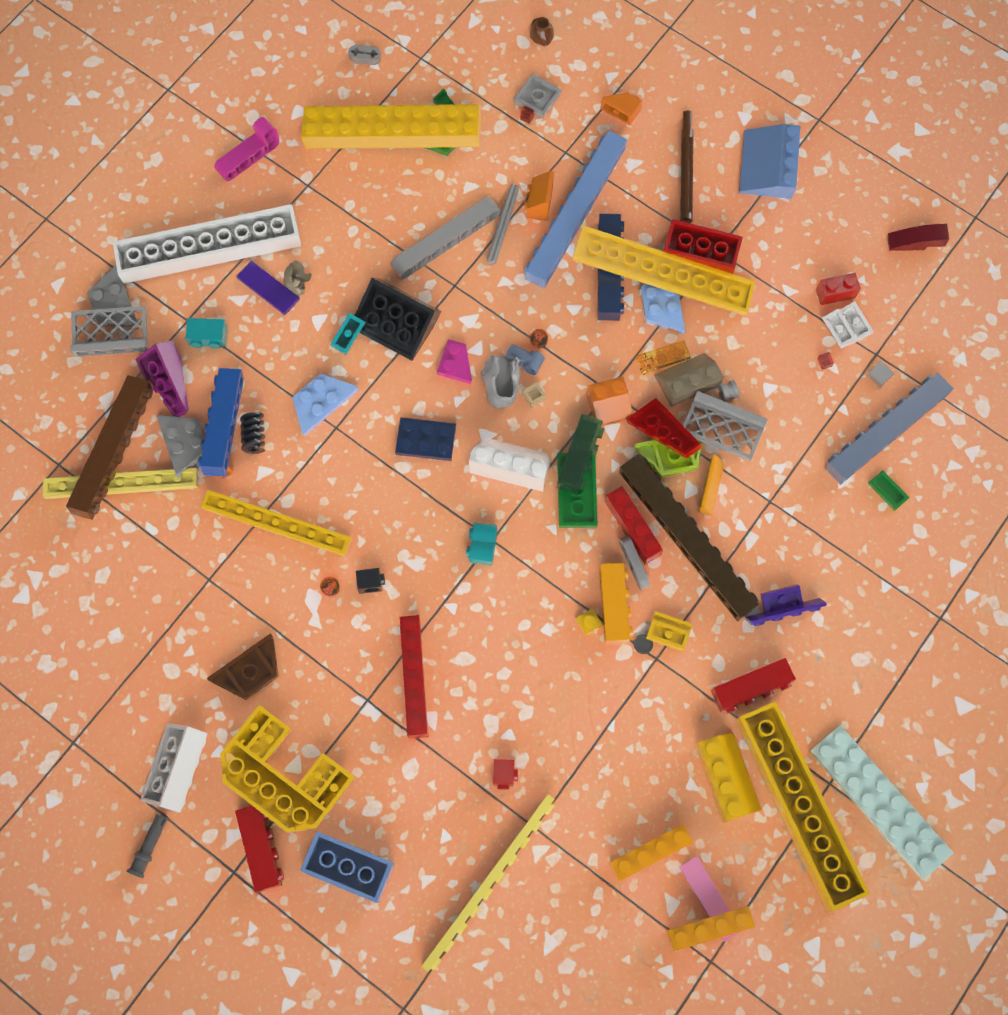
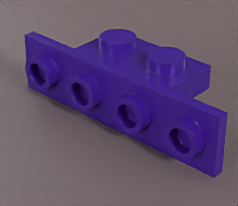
M796 584L760 593L764 612L746 616L745 618L751 625L760 626L765 624V621H780L785 616H799L805 611H819L821 607L827 606V604L821 598L803 602L800 585Z

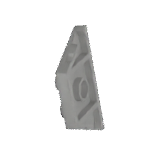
M114 266L87 292L93 310L132 307L125 285L118 275L117 266ZM116 313L112 319L119 324L125 316L122 313ZM134 313L130 318L137 323L138 321ZM103 314L96 317L99 325L107 318ZM128 319L121 327H133L135 324ZM109 321V322L104 326V327H109V326H115V327H116V325H115L113 322H111V321Z
M158 415L157 419L176 477L178 478L182 476V472L187 467L195 465L199 456H202L201 443L205 438L198 418Z

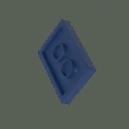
M400 417L395 454L452 461L456 423Z

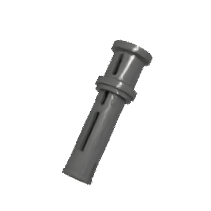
M158 814L155 815L140 850L135 852V859L130 869H127L126 872L142 879L144 878L143 873L148 863L152 861L151 854L168 821L167 818Z

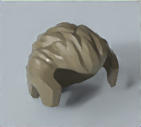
M295 260L286 267L283 280L285 286L296 295H303L305 293L304 282L310 281L312 274H306L303 264Z

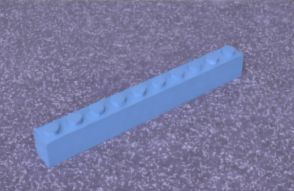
M609 130L605 136L601 137L598 149H594L591 154L590 163L585 164L581 178L578 177L576 179L573 192L569 191L566 197L567 202L559 208L557 219L552 220L549 227L550 231L548 234H544L540 248L537 247L533 253V260L527 263L524 272H526L525 280L545 289L623 155L627 145L626 138Z

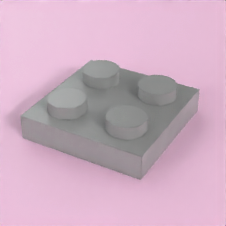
M532 74L515 96L514 103L544 119L561 96L562 89Z

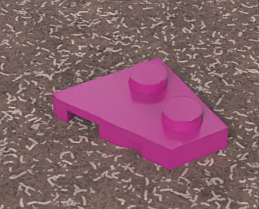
M448 339L437 375L468 384L472 383L466 344Z

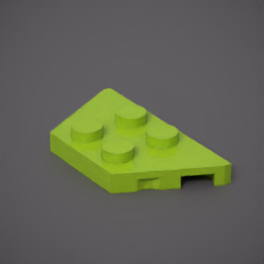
M656 440L634 444V449L642 458L644 457L648 461L650 467L660 478L698 469L702 448L686 459Z

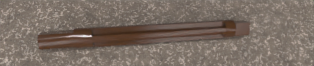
M690 110L683 111V129L681 131L680 221L687 223L693 222L694 130L692 128V111Z

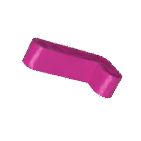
M260 117L254 122L253 129L255 133L222 156L214 164L216 171L226 181H231L278 146L279 137L277 130L265 117Z

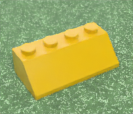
M734 733L723 734L698 742L695 746L722 822L725 823L761 811Z

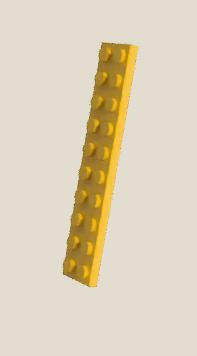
M582 226L572 258L574 261L744 316L748 314L756 282L587 226Z

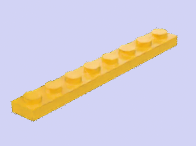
M207 490L200 506L203 510L344 557L352 540L349 536L211 490Z

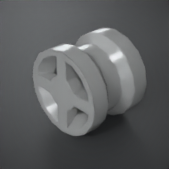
M734 380L729 381L728 384L721 383L718 385L722 401L739 397V390Z

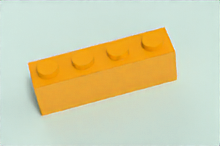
M624 563L600 564L599 576L605 645L628 644L630 638H633V628L629 626L628 618H631V607H627L630 591L625 585V580H628V569H624Z
M683 823L611 861L609 865L617 881L620 882L692 844L693 840Z
M749 906L667 930L672 949L675 952L754 928L755 924Z

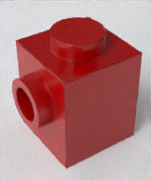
M494 759L493 786H497L498 790H509V786H514V781L518 782V769H514V760Z

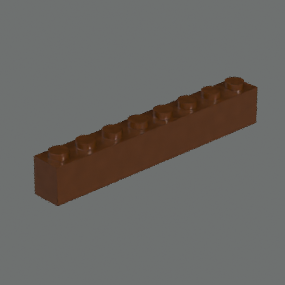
M127 375L66 504L71 514L93 520L95 514H98L100 503L108 493V486L115 478L116 468L123 460V453L130 445L133 432L138 428L140 416L145 412V405L153 395V389L148 380Z

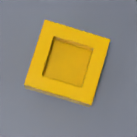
M593 608L575 619L585 636L603 626Z

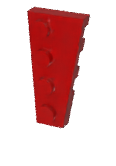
M657 398L626 418L628 424L686 459L702 448L700 442Z

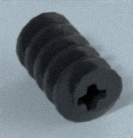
M250 412L240 417V428L242 430L241 450L245 453L259 454L265 452V449L260 448L265 446V442L260 441L265 438L264 434H260L265 431V428L261 427L264 424V420H261L264 414L261 412Z

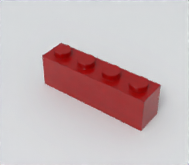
M621 486L608 493L604 502L625 535L630 536L637 554L644 565L660 557L663 548L624 487Z
M783 658L713 687L711 693L720 713L726 711L728 714L738 709L737 706L744 703L745 706L755 703V698L763 696L764 699L773 695L776 689L780 688L781 691L792 687L791 683L796 678L787 659Z
M252 805L235 810L255 893L282 886L284 874L282 868H278L276 860L279 859L277 848H273L271 842L274 839L272 828L267 826L266 820L269 818Z

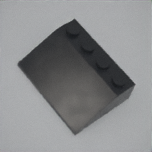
M371 278L354 316L365 322L360 331L362 335L413 361L433 330L441 310L380 278Z

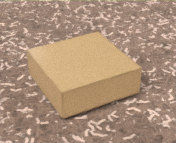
M537 382L521 391V394L531 408L547 399V395Z

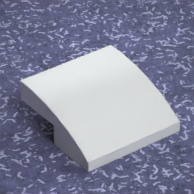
M855 301L840 310L838 308L822 317L841 349L874 333Z

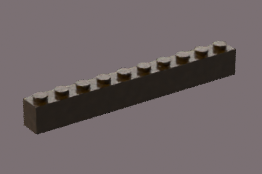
M637 454L620 466L619 474L736 621H740L759 605L758 598L753 592L747 590L744 580L735 575L731 564L722 559L719 549L710 544L707 534L698 529L694 518L689 517L685 513L682 503L677 502L673 498L672 491L661 483L660 476L656 472H652L648 461Z

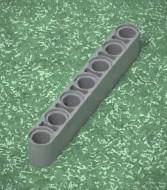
M485 197L396 256L390 265L401 279L409 277L500 215L501 209L491 197Z

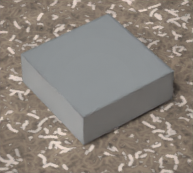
M880 361L868 372L867 376L879 387H882L894 375V372Z

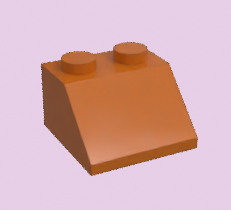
M554 171L532 177V182L528 184L526 195H529V199L524 202V211H527L526 218L548 221L553 193Z
M624 376L587 385L586 395L596 427L623 421L632 415L629 392Z

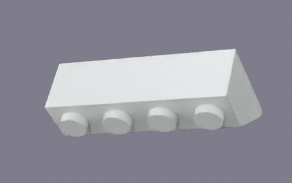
M167 723L140 798L141 802L181 812L186 802L188 789L193 781L195 769L199 764L202 748L206 744L208 733L188 726Z

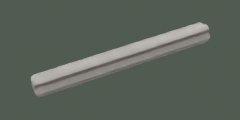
M511 184L487 256L488 263L496 264L519 192L518 185Z

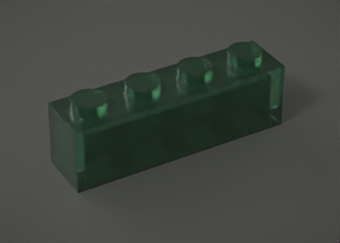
M581 414L557 481V489L578 495L580 490L584 491L587 479H584L586 472L590 473L593 465V462H590L592 455L596 456L599 445H596L598 438L602 439L605 428H602V420Z

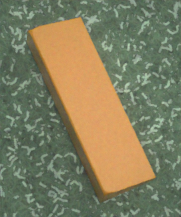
M712 455L698 511L712 516L724 468V463L717 455Z

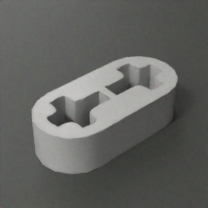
M353 45L348 50L349 59L353 63L377 65L381 62V51L377 47Z

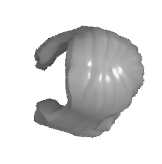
M491 355L485 362L484 369L481 370V379L484 381L487 389V400L494 408H508L516 400L520 383L519 359L517 357H514V360L509 365L508 359L502 356Z

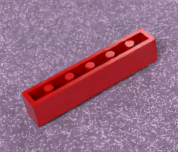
M419 615L401 616L399 618L407 736L409 739L429 737L421 620Z

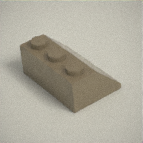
M705 353L654 375L671 407L695 397L697 391L705 393L718 387L724 378L716 361Z

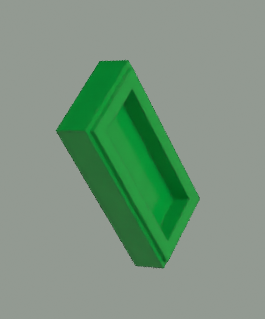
M883 470L868 483L894 511L910 498Z

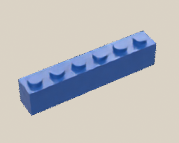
M219 368L218 375L214 377L215 391L211 392L212 406L208 408L209 421L205 424L204 429L206 437L201 443L202 456L198 458V467L201 468L203 475L222 477L227 475L244 383L241 369Z

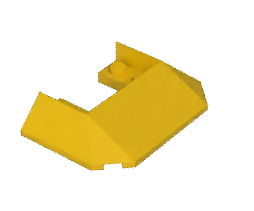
M258 705L220 753L222 782L287 833L315 829L355 777L322 753L296 786L266 763L292 729L261 705Z

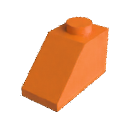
M628 92L603 96L601 100V110L629 126L640 113L642 107V100Z

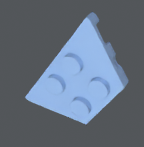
M648 284L642 285L640 291L646 323L659 325L667 330L668 328L679 331V334H685L679 294Z
M320 373L292 397L302 434L306 436L358 392V387Z

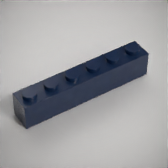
M599 214L598 230L624 239V237H621V232H624V221H621V214ZM599 268L597 320L619 321L620 315L624 314V303H621V297L624 298V286H621L624 276Z

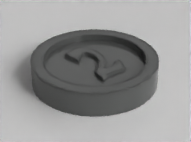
M645 634L637 636L633 643L634 649L639 654H648L653 648V641L646 639L647 635Z

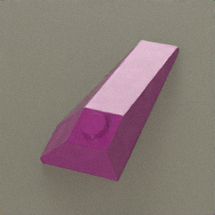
M173 341L156 343L135 360L143 377L153 384V390L162 396L163 403L171 414L175 417H181L189 412L180 355Z

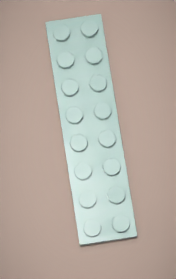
M841 725L809 751L921 880H925L954 853Z

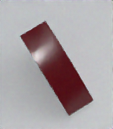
M947 223L910 227L888 233L887 235L889 251L925 250L927 247H945L950 240Z

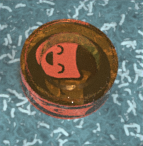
M542 329L534 330L530 335L531 345L538 349L544 348L548 343L547 332Z
M326 577L321 581L320 589L325 596L334 597L340 591V584L336 578Z

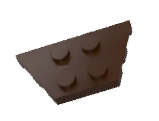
M270 633L207 678L208 681L247 700L279 677L274 637Z

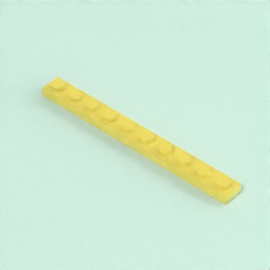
M549 794L421 966L427 972L430 969L436 970L442 961L439 958L444 951L446 953L449 952L455 944L452 939L457 933L461 935L468 925L465 922L469 916L474 918L480 909L478 904L482 898L485 901L493 892L491 889L493 883L501 881L506 874L503 871L507 864L512 866L518 857L515 853L520 847L522 849L526 847L531 840L528 838L532 830L536 833L543 822L540 821L544 814L548 816L555 807L552 804L554 798Z

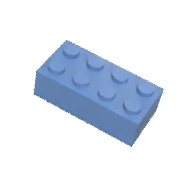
M316 831L300 871L379 904L395 863Z

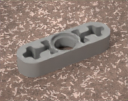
M630 536L620 538L621 549L638 588L642 590L650 587L649 579Z

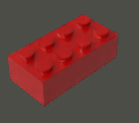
M672 219L663 252L733 274L743 236Z

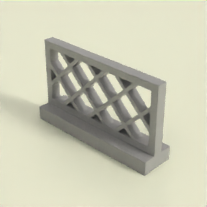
M146 306L71 311L72 345H70V352L75 357L145 352L150 348L147 333ZM142 311V317L137 323L130 318L135 312ZM116 313H122L125 316L119 324L112 319ZM103 314L107 318L98 325L94 319L97 315ZM77 316L88 318L81 327L77 324ZM129 319L135 325L127 332L121 326ZM109 321L116 325L110 333L103 329ZM92 322L98 328L90 335L84 329ZM139 327L142 330L143 338H134L131 334ZM119 329L126 333L119 340L112 337ZM100 330L107 334L103 341H97L94 338ZM82 331L89 336L84 342L77 343V337Z
M697 391L683 426L686 428L688 424L695 422L698 430L689 432L698 441L751 462L768 419ZM694 408L702 409L705 415L696 417ZM711 416H719L722 422L714 424ZM707 418L710 426L702 429L699 421ZM732 422L737 423L740 429L731 431L728 424ZM724 425L728 433L720 436L716 428ZM750 429L758 432L756 437L750 439L746 433ZM713 430L716 437L709 439L705 436L704 432ZM742 432L745 441L737 443L734 435ZM730 437L733 445H724L722 439ZM748 444L751 450L750 454L742 452L739 446Z

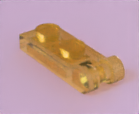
M682 340L639 354L635 358L641 366L640 371L642 375H646L654 370L688 360L691 355L685 341ZM651 359L652 363L647 364V360Z

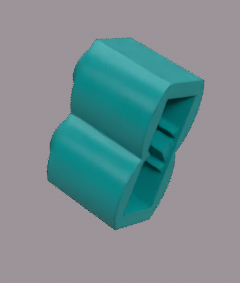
M474 522L473 528L470 527L469 539H472L471 546H467L466 557H469V563L493 566L497 525Z

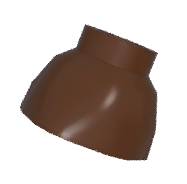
M545 17L536 18L531 23L530 38L537 44L548 46L554 38L553 26Z

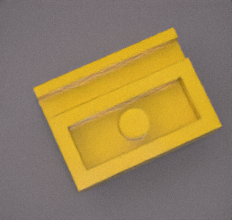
M655 611L646 639L684 652L693 624Z

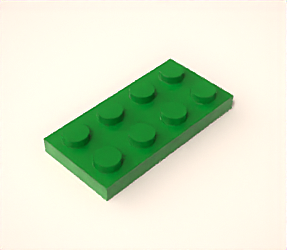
M557 453L559 528H597L595 453Z

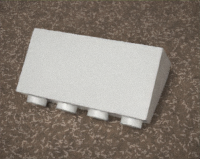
M489 438L481 439L476 444L469 459L471 474L542 492L550 467V457L544 452Z

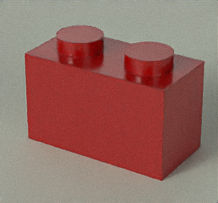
M856 272L821 279L816 288L820 305L855 299L861 290Z

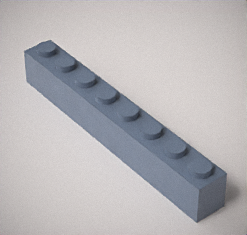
M939 373L933 377L929 375L922 382L924 385L920 388L918 386L913 388L909 392L910 396L907 399L901 398L895 404L897 406L895 409L889 408L882 415L883 418L880 421L876 419L868 426L870 429L866 433L861 431L855 437V442L852 444L848 442L841 449L843 452L839 455L836 453L827 460L829 464L825 469L842 485L944 400L954 388Z

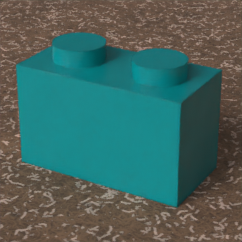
M349 313L330 346L347 355L365 322Z
M187 318L185 339L188 345L193 348L206 346L218 349L226 347L228 326L224 319Z

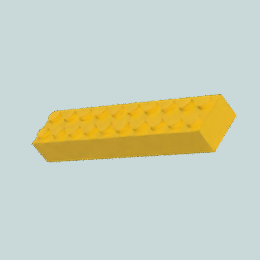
M479 104L304 106L301 138L306 149L480 147L481 112Z
M772 702L740 716L736 723L826 911L833 912L870 895L777 702Z

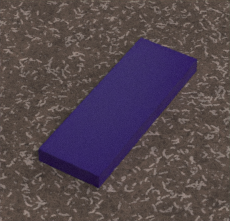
M250 261L236 276L239 281L284 316L300 300L296 294L253 261Z

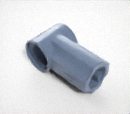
M513 344L509 347L505 359H508L510 362L514 360V357H517L519 359V366L531 375H537L545 360L541 353L533 350L529 352Z

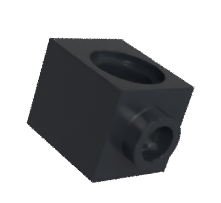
M379 568L356 570L359 594L382 591V585H385L384 573L381 574Z

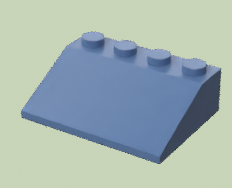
M779 124L744 131L739 193L786 199L793 198L797 186L801 126Z

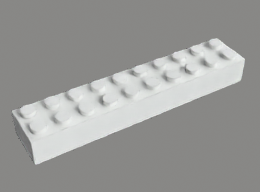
M292 204L112 242L117 272L123 284L302 246Z

